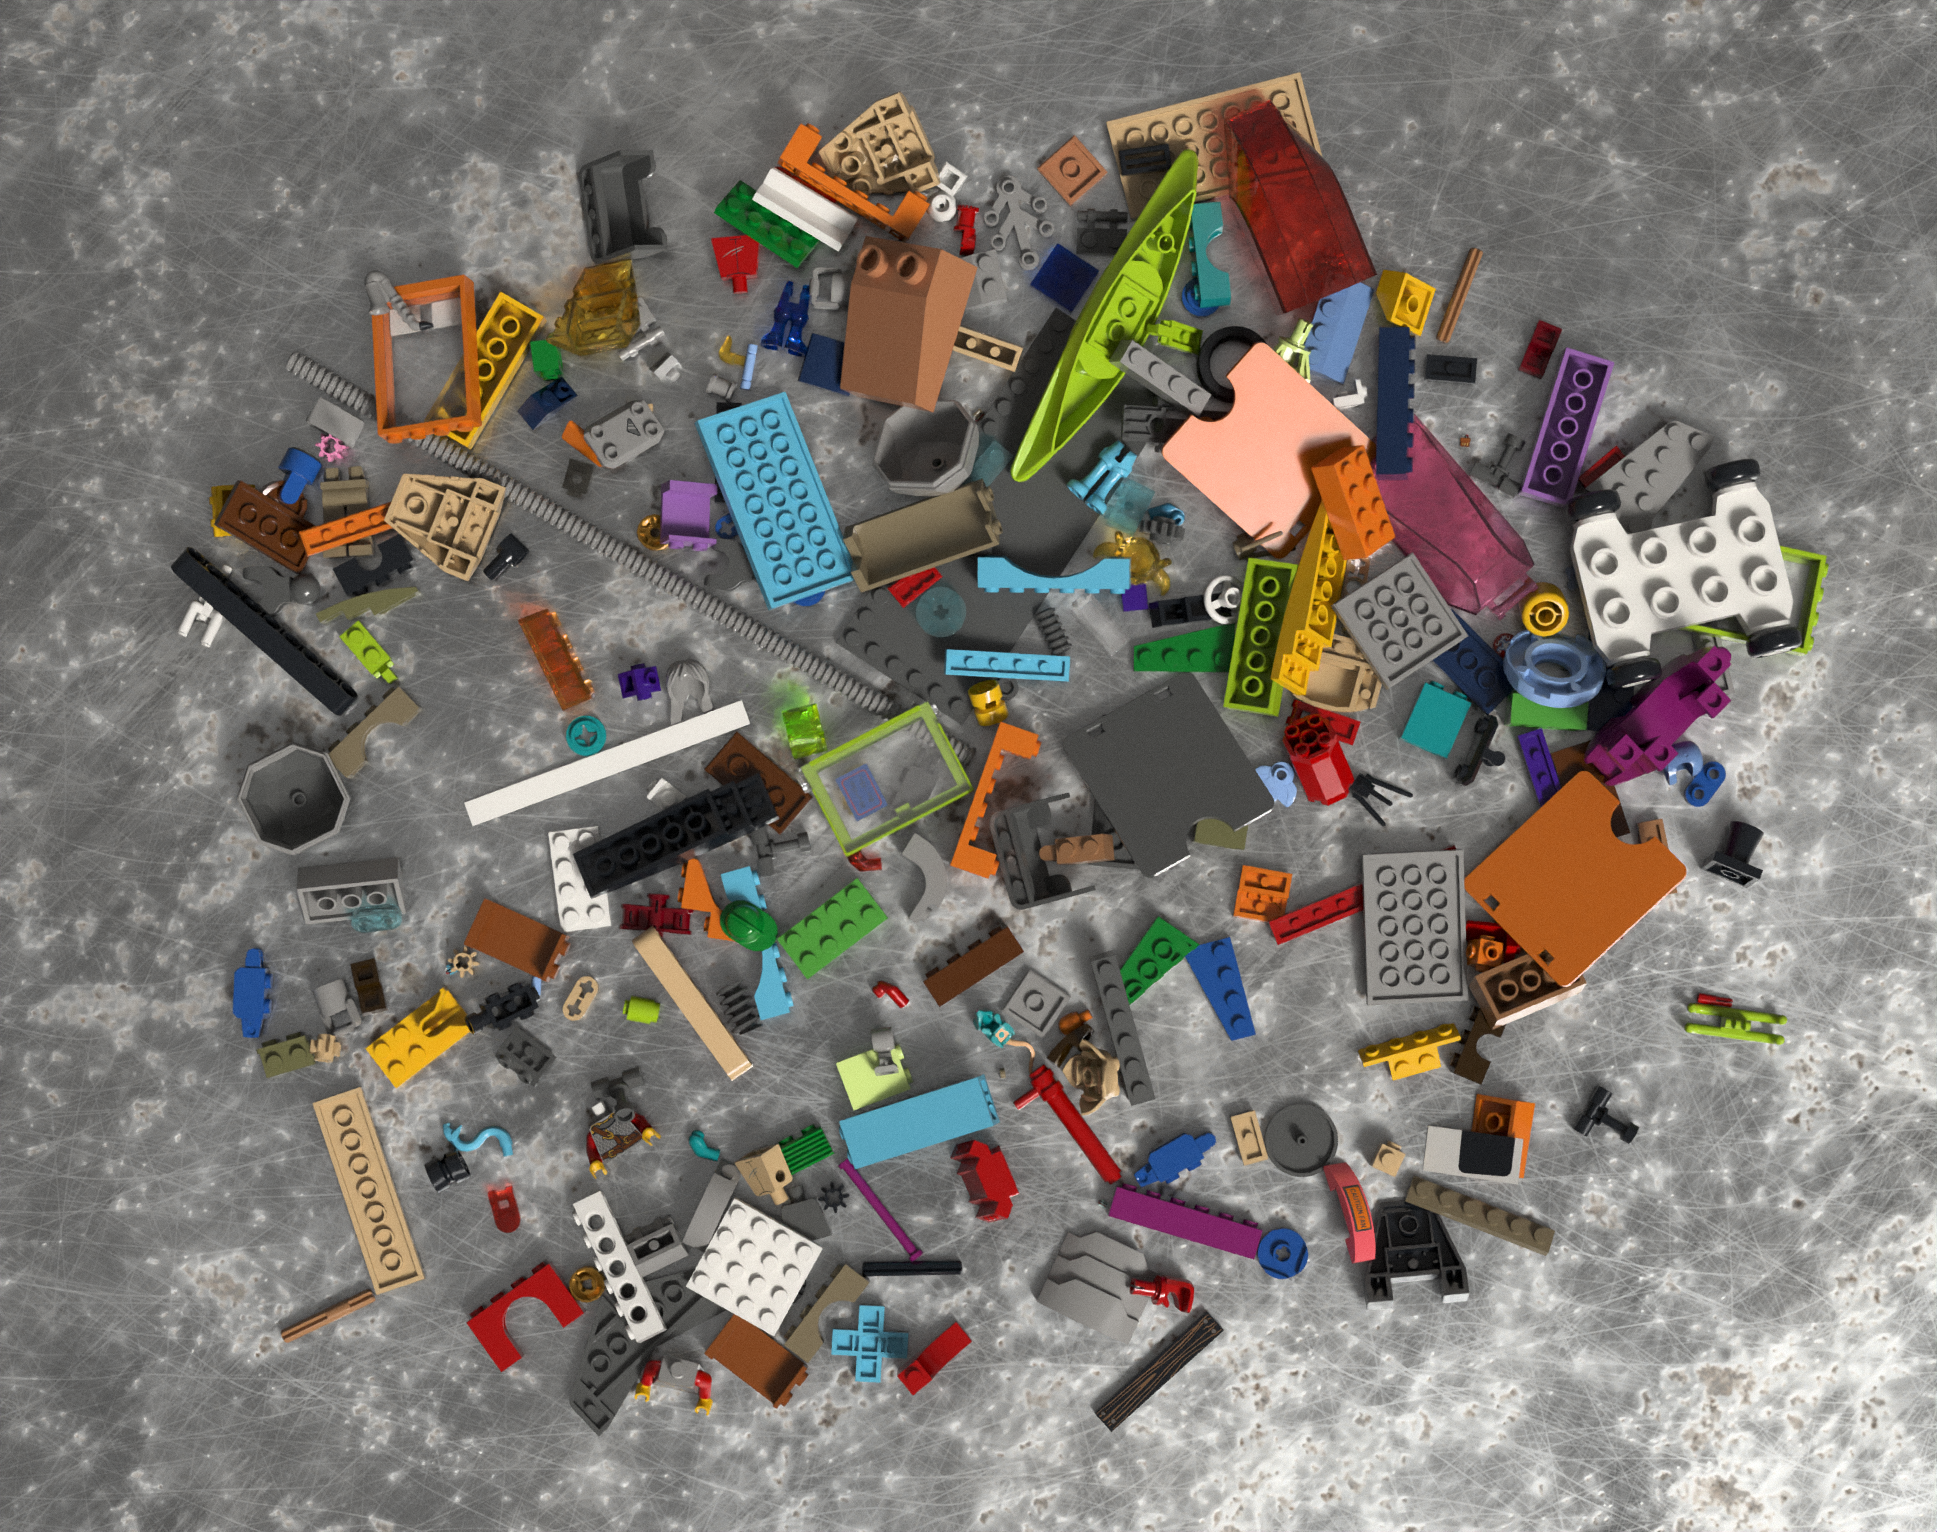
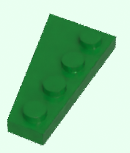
M1235 623L1134 646L1133 672L1229 673L1235 640Z
M1157 915L1120 968L1129 1005L1145 993L1151 985L1160 980L1173 966L1182 961L1188 953L1200 945L1159 915Z

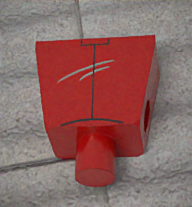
M748 235L711 238L722 281L732 280L733 294L748 293L747 279L757 278L760 243Z

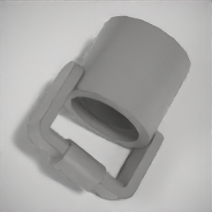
M815 268L813 279L809 283V295L812 296V306L817 309H839L840 306H849L850 288L854 273H842V270L838 268ZM818 274L832 275L831 303L817 302L820 284Z
M343 978L312 990L327 1034L344 1036L353 1032L354 1027L361 1024V1018L354 1001L350 998ZM348 1010L353 1023L348 1022L337 1027L335 1030L330 1016Z

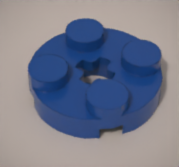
M1278 1228L1270 1230L1262 1237L1258 1245L1257 1256L1259 1264L1268 1275L1277 1279H1287L1304 1269L1308 1260V1250L1305 1241L1297 1232L1288 1228ZM1282 1246L1287 1247L1286 1251L1290 1253L1289 1257L1279 1260L1276 1250L1282 1249Z

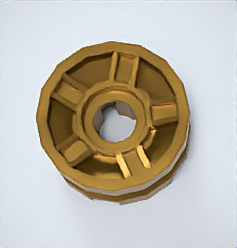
M653 514L646 516L638 525V539L649 550L657 551L669 546L668 544H660V534L658 537L651 536L650 530L652 528L660 530L661 515Z
M583 1266L572 1275L569 1281V1289L577 1300L592 1302L603 1294L606 1288L604 1284L606 1279L598 1268ZM588 1279L592 1280V1287L589 1289L583 1286V1282Z

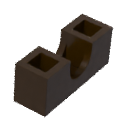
M1478 1005L1473 1006L1469 1014L1470 1026L1468 1030H1463L1460 1036L1461 1040H1459V1043L1462 1044L1459 1053L1454 1052L1449 1066L1452 1067L1451 1073L1482 1085L1491 1061L1482 1058L1478 1054L1476 1049L1477 1041L1486 1034L1501 1038L1506 1024L1491 1030Z

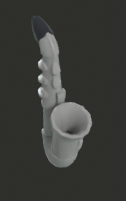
M373 270L366 275L364 288L370 300L368 312L370 315H383L390 312V308L387 306V303L390 302L392 303V308L395 311L397 310V314L402 317V321L407 323L412 330L423 331L434 327L433 323L417 321L402 297L394 289L390 279L383 272Z

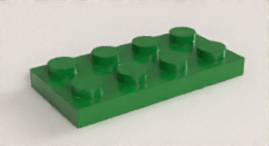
M739 180L717 205L714 214L798 268L820 240L752 200L756 190Z

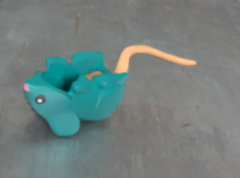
M987 1008L977 1009L973 1019L975 1028L978 1031L981 1030L998 1047L1003 1048L1004 1044L1027 1047L1031 1052L1029 1074L1032 1073L1035 1058L1033 1047L1028 1042L1011 1039L1015 1032L1008 1023L1000 1018L999 1014H995L994 1011Z

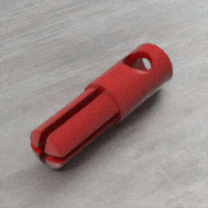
M1698 993L1696 1002L1732 1007L1733 1000L1716 995Z

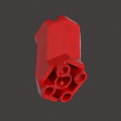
M1312 714L1291 722L1284 730L1285 735L1282 742L1308 801L1315 803L1314 800L1321 801V804L1329 806L1346 798L1349 793V786L1354 782V777L1329 720L1322 718L1319 714Z

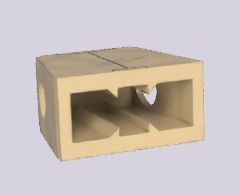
M779 1144L752 1150L734 1162L756 1196L770 1194L775 1205H779L789 1199L783 1187L790 1183L793 1177Z

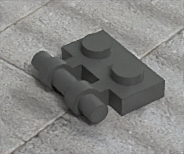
M1090 208L1087 211H1077V221H1087V228H1077L1076 254L1115 255L1127 236V229H1117V222H1127L1128 212H1118V209L1095 211V209ZM1095 221H1110L1109 229L1095 228Z

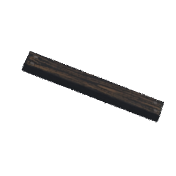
M1206 1311L1094 1413L1112 1432L1221 1334L1224 1329Z

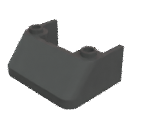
M1070 793L998 811L990 818L989 826L1009 900L1016 909L1024 910L1096 890L1095 885L1072 891L1071 884L1064 875L1056 874L1049 876L1046 862L1039 856L1041 844L1036 828L1046 825L1051 818L1048 803L1070 798Z

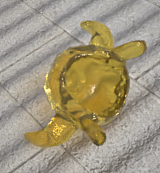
M1116 531L1114 534L1116 543L1111 541L1103 542L1094 549V559L1101 555L1108 557H1131V585L1138 586L1152 580L1159 585L1162 596L1166 595L1169 591L1170 577L1162 568L1171 565L1172 561L1170 558L1161 560L1160 553L1153 542L1144 537H1129L1124 540L1122 532Z

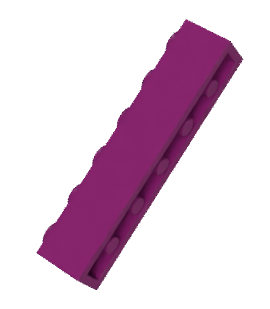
M1123 1183L1122 1187L1116 1185L1108 1216L1254 1260L1263 1231L1257 1227V1222L1244 1219L1243 1223L1234 1221V1216L1228 1213L1219 1212V1215L1209 1213L1210 1208L1195 1204V1207L1191 1208L1185 1206L1186 1201L1171 1197L1170 1201L1161 1199L1160 1193L1147 1190L1146 1194L1136 1191L1137 1186Z

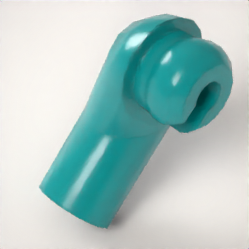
M692 1131L688 1141L695 1155L718 1162L721 1150L708 1147L703 1140L704 1133L702 1131Z

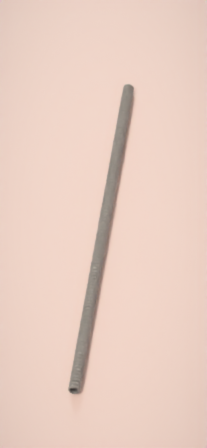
M295 351L290 355L286 363L287 371L292 370L294 375L299 374L301 379L306 378V382H313L315 387L320 386L319 389L321 391L326 390L328 395L333 394V398H340V402H347V406H353V409L356 411L359 409L362 415L366 413L367 418H374L373 421L377 423L376 399H374V395H367L368 392L366 390L361 391L359 386L354 387V383H347V379H340L341 376L338 374L334 375V372L331 370L328 372L325 366L321 368L320 363H313V359H307V356L304 354L301 356L299 351ZM400 410L396 411L397 427L420 423H415L413 418L408 419V415H402ZM431 434L426 435V438L421 440L407 438V441H413L415 446L420 445L422 450L427 449L429 454L434 453V457H441L442 462L447 461L449 466L454 465L456 470L461 469L463 474L468 473V477L483 478L505 487L504 498L509 497V501H516L515 504L517 506L521 504L524 510L528 508L529 513H536V517H543L542 520L545 522L547 520L550 521V525L553 526L555 524L558 530L562 528L565 534L567 532L570 533V537L573 538L575 536L577 541L582 540L584 545L589 544L591 549L596 548V552H603L604 557L609 556L611 561L616 560L618 565L623 564L625 569L630 568V572H637V576H643L645 581L650 580L652 585L657 584L659 589L664 588L666 593L671 592V596H678L679 601L683 599L686 605L691 604L693 609L698 608V612H705L707 617L709 615L712 616V620L715 621L717 619L720 625L724 623L725 628H732V632H739V636H746V640H753L752 643L754 645L758 643L761 649L764 647L766 652H773V656H780V660H787L786 663H792L795 669L799 667L800 672L805 671L807 676H814V680H821V684L826 683L828 688L833 687L835 692H841V696L846 695L848 700L853 699L855 704L860 703L862 708L867 707V711H874V715L882 716V720L886 718L889 721L908 711V708H901V704H894V700L889 701L887 696L882 697L881 692H874V688H867V684H860V680L855 681L853 676L848 677L846 672L841 673L840 668L835 669L833 664L828 665L826 660L821 661L819 656L814 657V653H807V649H801L799 644L795 646L792 640L787 641L785 636L780 637V633H773L771 628L769 630L766 629L765 624L761 626L758 620L753 621L751 616L746 617V613H739V609H732L730 604L727 606L724 600L720 602L717 596L712 597V593L709 592L707 594L705 589H698V585H691L692 582L690 580L686 582L683 576L681 578L678 577V573L675 572L673 574L671 569H664V565H657L658 562H652L649 556L645 558L644 553L641 552L639 554L637 549L632 550L630 545L625 546L623 541L618 542L616 537L611 538V534H604L603 529L598 530L596 525L591 526L589 521L584 522L582 517L577 518V514H570V510H564L562 505L557 506L555 501L550 502L548 497L543 498V494H536L534 489L529 490L530 487L528 485L524 487L521 481L516 482V478H509V474H502L503 471L500 469L498 471L495 470L496 467L493 465L490 467L487 461L483 463L482 458H475V454H468L469 451L466 449L463 451L461 446L456 447L453 441L449 443V439L446 437L443 439L441 438L442 436ZM920 720L901 730L903 732L908 731L910 736L912 734L915 735L916 740L920 738L923 744L928 743L930 748L935 747V751L939 752V748L925 721ZM946 731L945 734L959 761L963 764L964 768L968 767L976 753V748H969V744L966 743L964 745L961 739L957 741L955 739L956 736L953 735L951 737L949 732Z

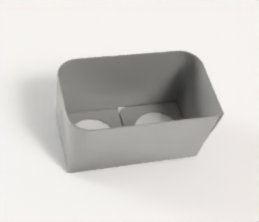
M321 396L305 420L323 433L331 434L343 441L344 445L352 449L365 425L361 419Z

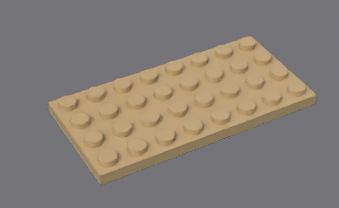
M1300 72L1106 122L1131 220L1138 219L1168 170L1122 177L1119 150L1169 144L1171 165H1173L1183 150L1191 149L1195 151L1199 162L1194 204L1325 170ZM1164 151L1130 155L1125 156V160L1165 155ZM1166 161L1126 166V169L1166 164Z

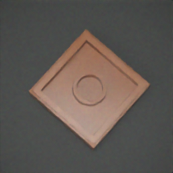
M1075 135L1037 168L1038 172L1070 207L1108 173Z

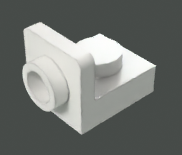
M1360 378L1353 381L1355 394L1352 395L1351 391L1336 393V398L1331 400V404L1338 410L1362 406L1365 403L1364 399H1367L1368 395L1366 385L1361 384Z
M661 778L659 781L654 779L646 789L649 792L646 797L662 810L687 798L664 778Z

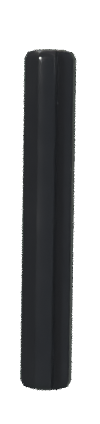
M864 1262L862 1274L863 1276L962 1274V1262Z

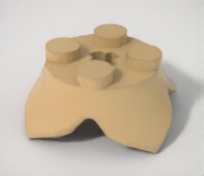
M1082 1039L1079 1044L1083 1052L1072 1056L1062 1069L1069 1083L1073 1087L1084 1091L1080 1095L1079 1102L1082 1116L1095 1112L1106 1100L1118 1096L1120 1092L1117 1074L1120 1067L1118 1058L1116 1056L1112 1057L1106 1050L1096 1048L1085 1039Z

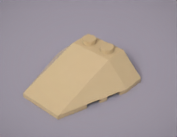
M403 474L384 521L434 562L441 570L469 581L482 560L500 516L506 488L483 478Z

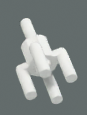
M223 565L220 571L229 577L232 568ZM199 596L198 601L193 600L190 602L178 627L177 634L187 637L196 618L208 624L200 644L210 648L221 625L223 616Z

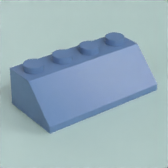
M1328 271L1311 321L1314 325L1304 342L1305 347L1311 350L1309 355L1311 375L1344 384L1375 289L1352 277Z

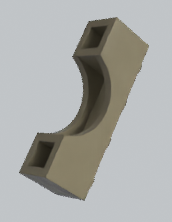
M398 686L396 689L391 687L382 696L384 699L382 703L378 706L375 704L364 713L366 718L360 724L355 722L347 729L346 733L348 735L342 741L338 739L328 748L335 767L346 778L351 779L368 762L365 753V742L369 733L375 727L390 722L406 726L422 710L402 687Z
M847 1262L843 1267L840 1264L836 1266L830 1274V1277L833 1278L828 1286L823 1284L815 1294L817 1301L812 1307L807 1305L799 1315L802 1320L796 1327L792 1324L783 1336L787 1339L784 1345L807 1363H809L824 1343L818 1325L821 1312L829 1304L836 1301H850L854 1303L870 1283L867 1277L863 1276V1274Z

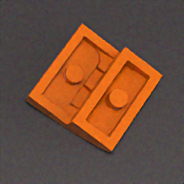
M1242 865L1233 917L1268 923L1269 920L1285 914L1292 874Z

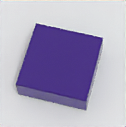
M1146 584L1131 585L1130 589H1125V593L1121 594L1123 612L1148 610Z

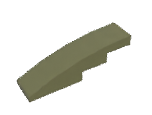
M406 587L371 592L339 602L316 613V616L322 624L333 620L343 613L350 621L369 610L372 611L374 616L379 617L419 595L421 591L417 587Z

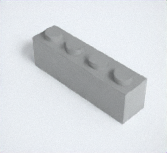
M1121 340L1108 361L1187 416H1190V414L1199 416L1211 396L1206 390L1133 340Z

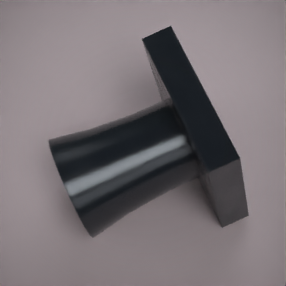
M1731 821L1723 853L1715 851L1704 859L1701 869L1745 888L1750 887L1760 880L1763 870L1749 865V862L1764 833L1750 824Z

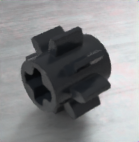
M831 1181V1188L821 1187L825 1195L819 1197L818 1201H825L826 1205L823 1210L833 1207L834 1213H837L839 1205L844 1208L847 1207L846 1203L843 1202V1198L849 1197L850 1194H843L844 1184L838 1188ZM839 1192L838 1198L840 1202L834 1201L830 1203L828 1201L830 1196L827 1193Z

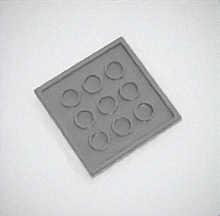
M1413 552L1331 605L1386 690L1468 637Z

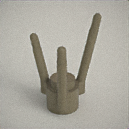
M1245 531L1237 535L1238 540L1232 542L1239 560L1246 558L1248 561V558L1271 555L1267 550L1255 552L1257 551L1256 546L1281 536L1283 532L1278 531L1253 541L1252 537L1247 538L1249 534Z

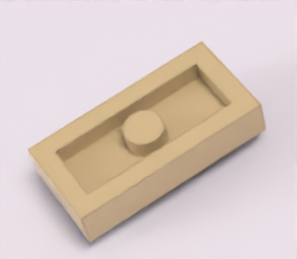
M1255 1110L1230 1116L1243 1165L1267 1160L1268 1156Z

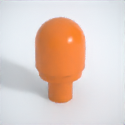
M1089 1009L1080 1014L1077 1011L1071 1012L1060 1019L1058 1027L1062 1034L1068 1035L1093 1017Z

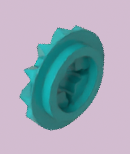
M580 716L569 724L566 731V740L572 751L582 756H590L599 752L604 746L606 730L597 718ZM583 725H585L588 732H597V734L590 738L589 747L585 740H576L579 735L583 734Z

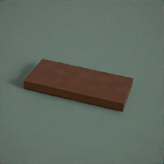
M737 731L704 768L707 773L723 786L732 781L739 783L760 773L780 818L768 825L779 835L783 833L813 798V796Z
M1591 740L1550 753L1561 788L1577 773L1588 771L1619 800L1615 785H1606L1603 782L1605 776L1592 762L1589 764L1584 762V755ZM1621 803L1615 808L1611 818V829L1616 837L1630 833Z

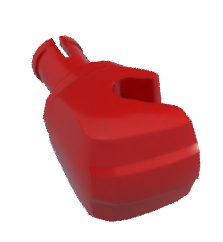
M1157 1275L1153 1282L1136 1278L1131 1280L1130 1284L1140 1288L1130 1287V1294L1151 1297L1153 1305L1159 1306L1162 1304L1168 1308L1169 1301L1167 1296L1171 1292L1175 1307L1181 1312L1190 1313L1194 1300V1286L1190 1280L1167 1275Z

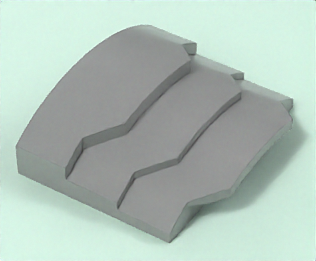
M1068 1231L1036 1301L1091 1329L1129 1344L1149 1300L1148 1296L1130 1294V1287L1140 1288L1130 1284L1131 1280L1136 1278L1153 1282L1154 1278L1160 1274L1148 1269L1142 1252L1099 1232L1079 1237Z

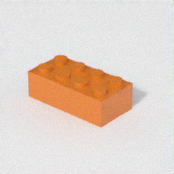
M1364 445L1341 447L1311 468L1343 560L1367 558L1395 538L1393 527Z

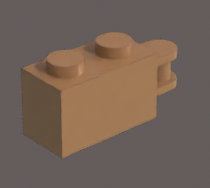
M1108 834L1055 839L1056 845L1043 846L1039 851V856L1042 860L1057 861V864L1060 865L1115 860L1113 836Z

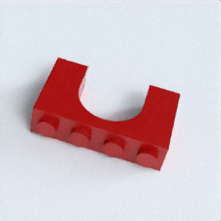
M552 1261L547 1265L541 1262L531 1270L532 1276L526 1280L523 1276L510 1285L513 1288L506 1294L502 1291L490 1299L492 1303L485 1309L480 1306L469 1314L471 1319L466 1322L501 1372L524 1356V1353L506 1327V1313L513 1301L522 1297H534L542 1300L550 1308L563 1328L586 1312L581 1302L571 1294L569 1285Z

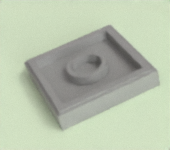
M1029 969L1001 1011L1044 1039L1071 996Z

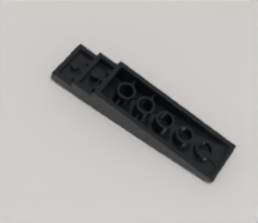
M757 773L739 783L732 781L713 791L709 789L704 790L574 853L573 856L589 896L593 899L700 856L780 818L762 775Z

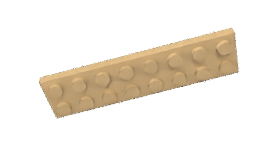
M362 1087L314 1102L313 1106L376 1295L425 1279L426 1277Z

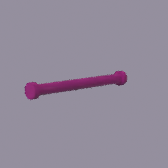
M848 1158L838 1165L840 1170L843 1169L910 1255V1261L913 1262L921 1256L923 1251L916 1248L859 1172L849 1162Z

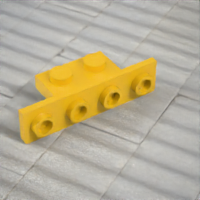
M1454 1023L1442 1024L1437 1028L1418 1031L1412 1035L1393 1038L1390 1041L1376 1045H1368L1365 1048L1359 1049L1358 1054L1364 1067L1387 1061L1391 1078L1394 1081L1440 1068L1441 1063L1437 1046L1459 1041L1461 1037Z

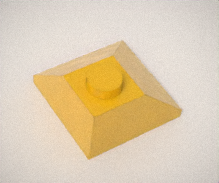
M1383 269L1376 295L1386 319L1399 327H1410L1411 333L1421 336L1436 289L1405 272Z

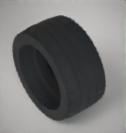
M1240 326L1225 327L1211 334L1201 346L1197 357L1196 369L1201 385L1212 397L1226 403L1234 402V391L1220 385L1213 378L1210 370V358L1213 351L1220 344L1227 341H1241L1250 347L1256 342L1267 344L1255 331Z

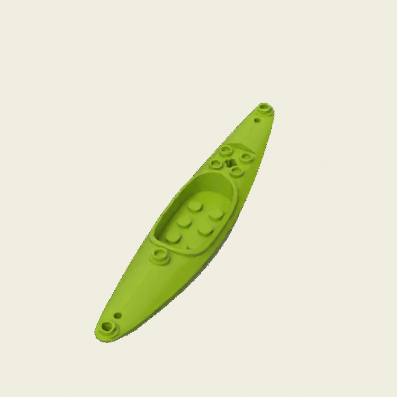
M1186 149L1180 153L1092 290L1072 328L1063 353L1011 465V477L1015 481H1026L1043 467L1089 420L1118 385L1125 373L1108 361L1120 341L1133 340L1143 347L1149 336L1146 333L1148 323L1155 324L1171 287L1189 229L1197 190L1199 160L1195 151Z

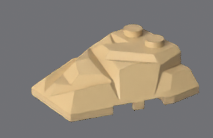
M901 91L874 102L866 111L818 151L830 178L833 179L834 176H837L847 183L846 188L853 192L857 189L867 196L871 195V193H885L889 195L894 194V192H921L941 183L938 169L934 163L935 156L914 107L912 105L909 106L906 97Z

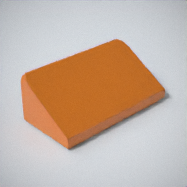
M572 420L569 421L562 434V439L597 466L602 467L597 456L584 440L585 430Z

